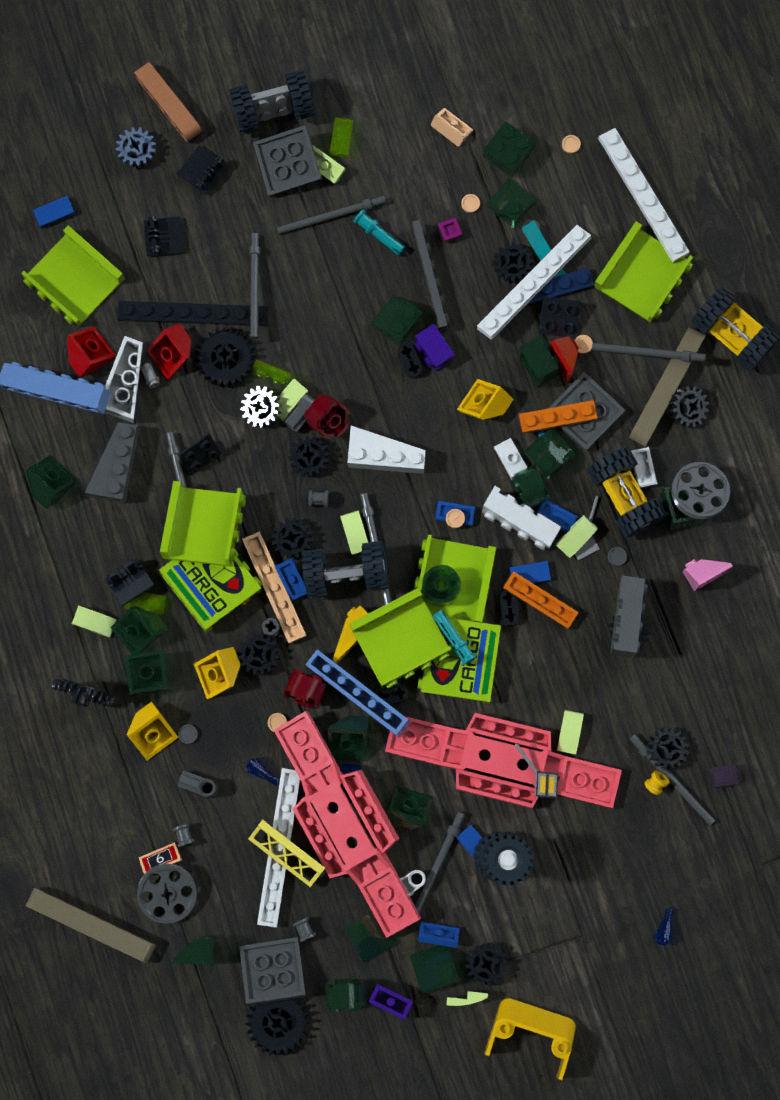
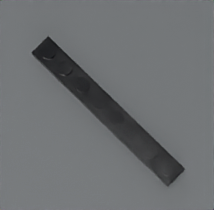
M119 301L118 321L250 326L251 306ZM258 306V326H268L269 306Z

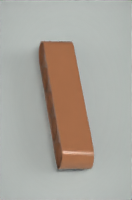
M149 62L134 72L138 82L186 142H189L202 132L197 121Z

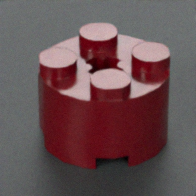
M321 394L312 402L309 409L305 411V418L310 428L323 437L330 439V437L334 436L339 437L346 431L350 423L348 422L350 411L347 406L335 398Z
M294 669L293 673L290 674L283 697L285 699L291 697L294 699L295 704L312 709L314 705L315 708L319 709L327 686L325 685L326 683L322 682L323 678L317 675L309 677L303 671Z

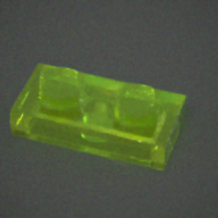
M335 118L330 155L349 156L353 120Z
M257 359L255 360L253 368L258 376L263 378L271 377L274 382L280 385L290 383L292 379L291 373Z
M142 593L125 604V610L163 616L167 597Z

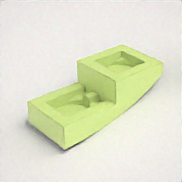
M295 379L279 395L280 399L277 401L279 404H282L281 407H278V410L282 413L276 416L283 422L295 410L299 400L308 393V390Z
M359 511L341 515L351 554L362 552V543H368Z
M583 515L570 527V531L556 543V546L571 558L595 533L597 527Z
M78 606L72 624L110 638L116 619Z
M564 710L557 751L576 754L584 713Z
M467 991V999L447 997L446 1005L462 1006L473 1004L488 998V993Z

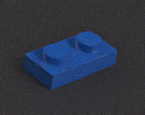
M293 557L275 566L291 601L307 594L304 579Z
M421 922L418 942L457 948L460 928Z

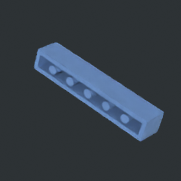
M12 362V364L4 363L0 373V387L5 390L104 414L111 395L105 388L106 386L101 383L95 382L93 385L81 378L73 380L72 377L65 374L57 376L49 370L41 372L32 366L24 368L23 365Z
M316 650L305 664L399 738L411 724L405 716L319 650Z

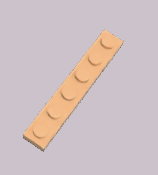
M260 531L242 539L288 643L291 644L306 637Z

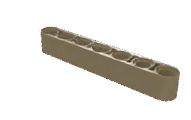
M689 326L676 351L689 350L691 353H697L706 335ZM673 358L670 360L629 436L631 440L646 447L672 399V394L676 392L692 360L690 362Z
M37 888L33 889L25 905L144 963H148L156 947L155 944Z

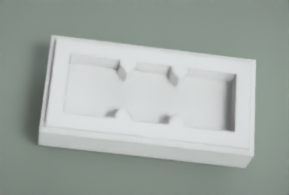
M511 438L494 446L512 481L529 472Z
M649 447L632 450L631 452L638 462L633 469L639 487L644 488L657 485Z

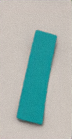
M532 221L522 227V230L541 261L551 249L535 221ZM563 268L554 277L565 275L566 273Z

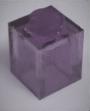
M735 764L709 769L713 789L736 785L739 783L738 780L741 779L740 770L735 767Z

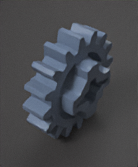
M132 127V132L125 130L126 135L120 134L121 141H116L118 146L116 152L119 154V160H123L124 165L130 163L131 168L134 167V164H137L138 168L141 167L142 163L147 166V160L153 161L151 155H156V151L153 149L156 148V143L153 142L154 137L149 136L147 130L143 133L142 128L135 131L134 127ZM133 144H134L137 148H139V151H140V152H138V150H136L135 148H133Z

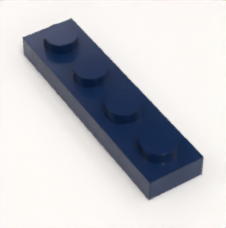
M589 268L552 278L526 306L543 302L544 296L557 298L593 288L594 283Z

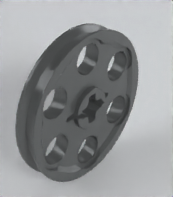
M694 462L684 466L675 476L671 488L672 498L678 509L685 515L695 519H709L718 515L728 503L730 485L724 473L716 466L705 462ZM701 468L706 469L708 476L701 477L698 470ZM681 475H689L691 481L689 483L683 482ZM717 480L721 481L723 483V488L716 489L713 485V482ZM699 487H702V490L705 491L703 494H699ZM685 492L688 495V500H680L678 493ZM711 499H719L721 506L714 507L711 504ZM700 504L703 507V512H695L693 505Z
M160 864L152 867L143 875L137 889V899L143 913L151 920L165 924L175 923L185 918L193 909L197 897L194 879L188 871L175 864ZM178 871L180 878L176 881L169 878L170 872ZM151 874H159L161 877L160 881L152 883L149 880ZM165 883H167L168 891L172 892L169 895V904H167L165 895H161L165 891ZM184 886H189L192 888V893L185 896L181 893V889ZM144 892H151L153 898L150 901H144L141 897ZM176 904H182L185 909L182 913L177 914L174 912L173 907ZM156 907H163L165 910L164 915L156 916L153 912Z

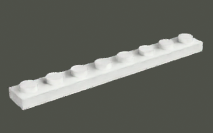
M616 128L600 135L598 138L672 263L689 255L688 248Z
M576 225L477 325V329L492 340L591 240V235Z
M282 768L273 828L288 840H291L295 814L293 808L296 806L300 778L295 770ZM271 844V850L274 855L284 854L281 844ZM269 855L257 925L277 928L286 868ZM278 857L285 862L284 857Z

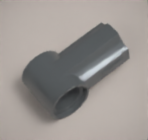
M306 393L297 403L295 410L284 421L285 424L297 433L307 422L305 411L309 409L315 399Z
M183 771L178 782V787L206 798H213L218 793L216 783L210 779L187 771ZM212 784V792L205 794L204 786Z

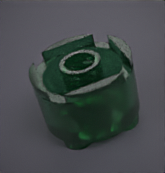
M535 464L514 473L515 476L511 477L517 491L522 490L523 492L519 495L524 505L532 508L551 499Z
M437 565L425 573L422 580V592L429 603L440 607L448 606L459 596L461 580L453 568L447 565ZM440 582H444V586L446 587H443V590H440L439 586L436 585H439Z
M354 978L335 979L334 984H330V980L326 981L325 1000L329 1012H341V1009L348 1008L350 1012L361 1011L362 1006L366 1005L365 981L361 979L360 983H357V979Z

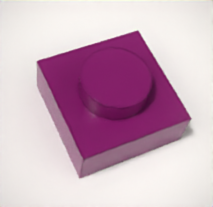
M456 217L438 224L444 243L462 237Z

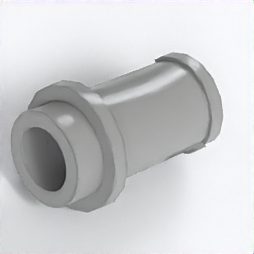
M146 363L140 367L146 379V386H149V388L157 387L160 384V378L156 376L152 364Z

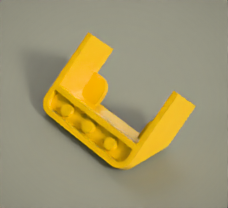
M511 998L502 1000L499 1004L484 1054L490 1055L495 1037L507 1039L512 1036L515 1026L553 1038L551 1045L552 1053L562 1059L556 1078L562 1080L576 1030L574 1021L568 1017Z

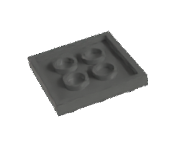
M306 125L253 142L269 197L322 180Z
M583 372L549 408L594 400L597 420L560 427L586 452L626 410Z
M298 937L239 946L247 1006L306 997Z

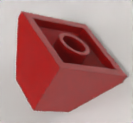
M181 324L165 328L146 350L167 380L171 379L189 359L191 338Z
M94 326L67 336L69 364L80 378L94 373L116 356Z
M569 336L551 341L548 349L549 355L566 383H569L579 350L575 340L571 341Z

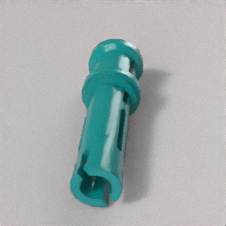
M364 209L355 217L353 223L359 224L366 230L365 233L375 236L397 256L401 254L405 246L381 228L378 221L369 217Z
M443 610L434 614L432 617L452 644V651L457 653L462 661V666L472 662L477 655L472 653L467 645V640H462Z

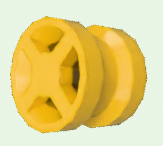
M655 770L651 774L652 777L647 779L644 784L651 793L660 795L663 791L662 788L667 787L669 784V780L663 773Z

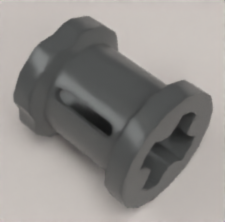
M309 490V507L324 505V507L328 508L329 491L313 492V490Z
M268 618L263 622L262 629L267 637L273 638L279 634L280 626L276 619ZM273 623L276 629H272V632H269L266 627Z
M189 823L172 829L179 841L178 848L195 842L188 828L190 826Z
M308 917L292 924L298 931L300 943L316 935L309 925Z

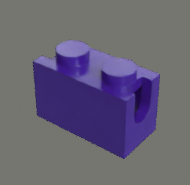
M435 324L415 335L414 345L419 353L423 352L426 358L424 360L429 368L433 367L437 371L454 360L455 354Z
M377 984L369 1003L405 1020L413 1001Z

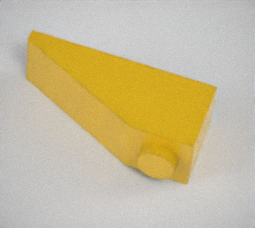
M361 606L358 608L353 607L347 613L348 618L345 621L333 657V662L336 664L358 643L350 628V623L368 614Z

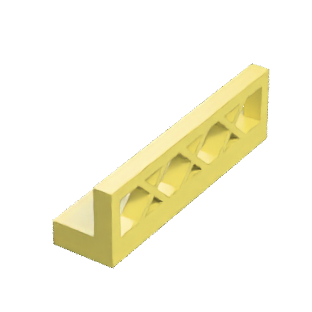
M264 820L260 822L248 838V840L309 887L312 886L325 869V867ZM260 829L267 834L268 842L259 843L254 839ZM270 837H272L275 841L270 842ZM271 844H281L284 854L274 855L271 850ZM263 845H269V850ZM285 848H286L288 851H290L291 853H290V854H286ZM295 855L299 860V867L287 865L286 856ZM278 857H284L285 862ZM301 861H303L306 864V866H302ZM310 867L316 872L310 882L303 877L302 868ZM294 869H300V874Z

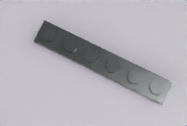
M420 220L412 221V229L439 332L447 331V324H450L447 313L443 312L442 307L445 306L443 295L439 296L438 289H440L439 279L434 277L433 272L436 271L434 260L430 261L429 254H431L429 242L425 243L426 229L424 225L421 226Z

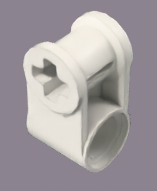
M414 870L405 877L400 878L409 896H411L425 884L426 876L422 871ZM415 873L421 874L423 878L422 882L418 885L412 882V876Z

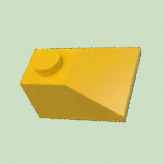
M477 379L457 410L484 420L504 415L514 399L502 387Z
M234 647L215 651L194 663L207 700L234 686L240 668V662Z
M152 701L135 714L127 732L129 739L147 761L178 738Z

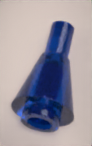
M258 757L255 759L251 758L245 766L248 769L246 773L264 780L266 779L274 786L280 780L270 773Z
M666 908L664 919L653 937L659 945L667 946L668 943H672L671 920L674 912L673 909Z

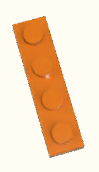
M594 400L521 413L519 414L522 434L594 421L597 420Z
M514 571L503 586V589L569 629L579 613Z

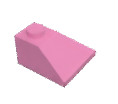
M694 559L685 565L686 568L683 570V574L693 590L696 591L726 574L733 566L727 562L703 559L696 562Z

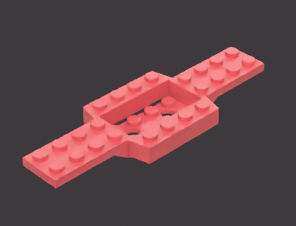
M309 711L301 713L276 728L274 732L297 772L305 792V797L293 808V811L323 867H325L329 878L344 874L350 875L359 886L386 938L420 920V914L386 854L399 840V837L363 771L359 770L342 774ZM341 783L345 787L349 797L351 798L354 806L356 807L377 848L373 846L368 835L366 834L362 824L360 823L356 813L353 810V807L351 806L343 789L341 788ZM331 802H335L338 805L336 813H331L328 809ZM349 837L356 838L357 846L355 848L348 846L347 840Z
M474 713L466 730L406 717L411 724L400 738L391 731L389 733L385 752L455 769L456 790L532 809L538 799L535 796V788L464 771V769L468 768L533 784L535 787L536 774L531 767L528 766L526 770H520L517 767V762L524 758L515 745L511 744H518L542 751L539 752L521 747L538 771L559 773L557 795L612 809L614 806L622 770L551 752L550 731ZM481 750H488L490 752V759L487 761L481 760L479 752Z

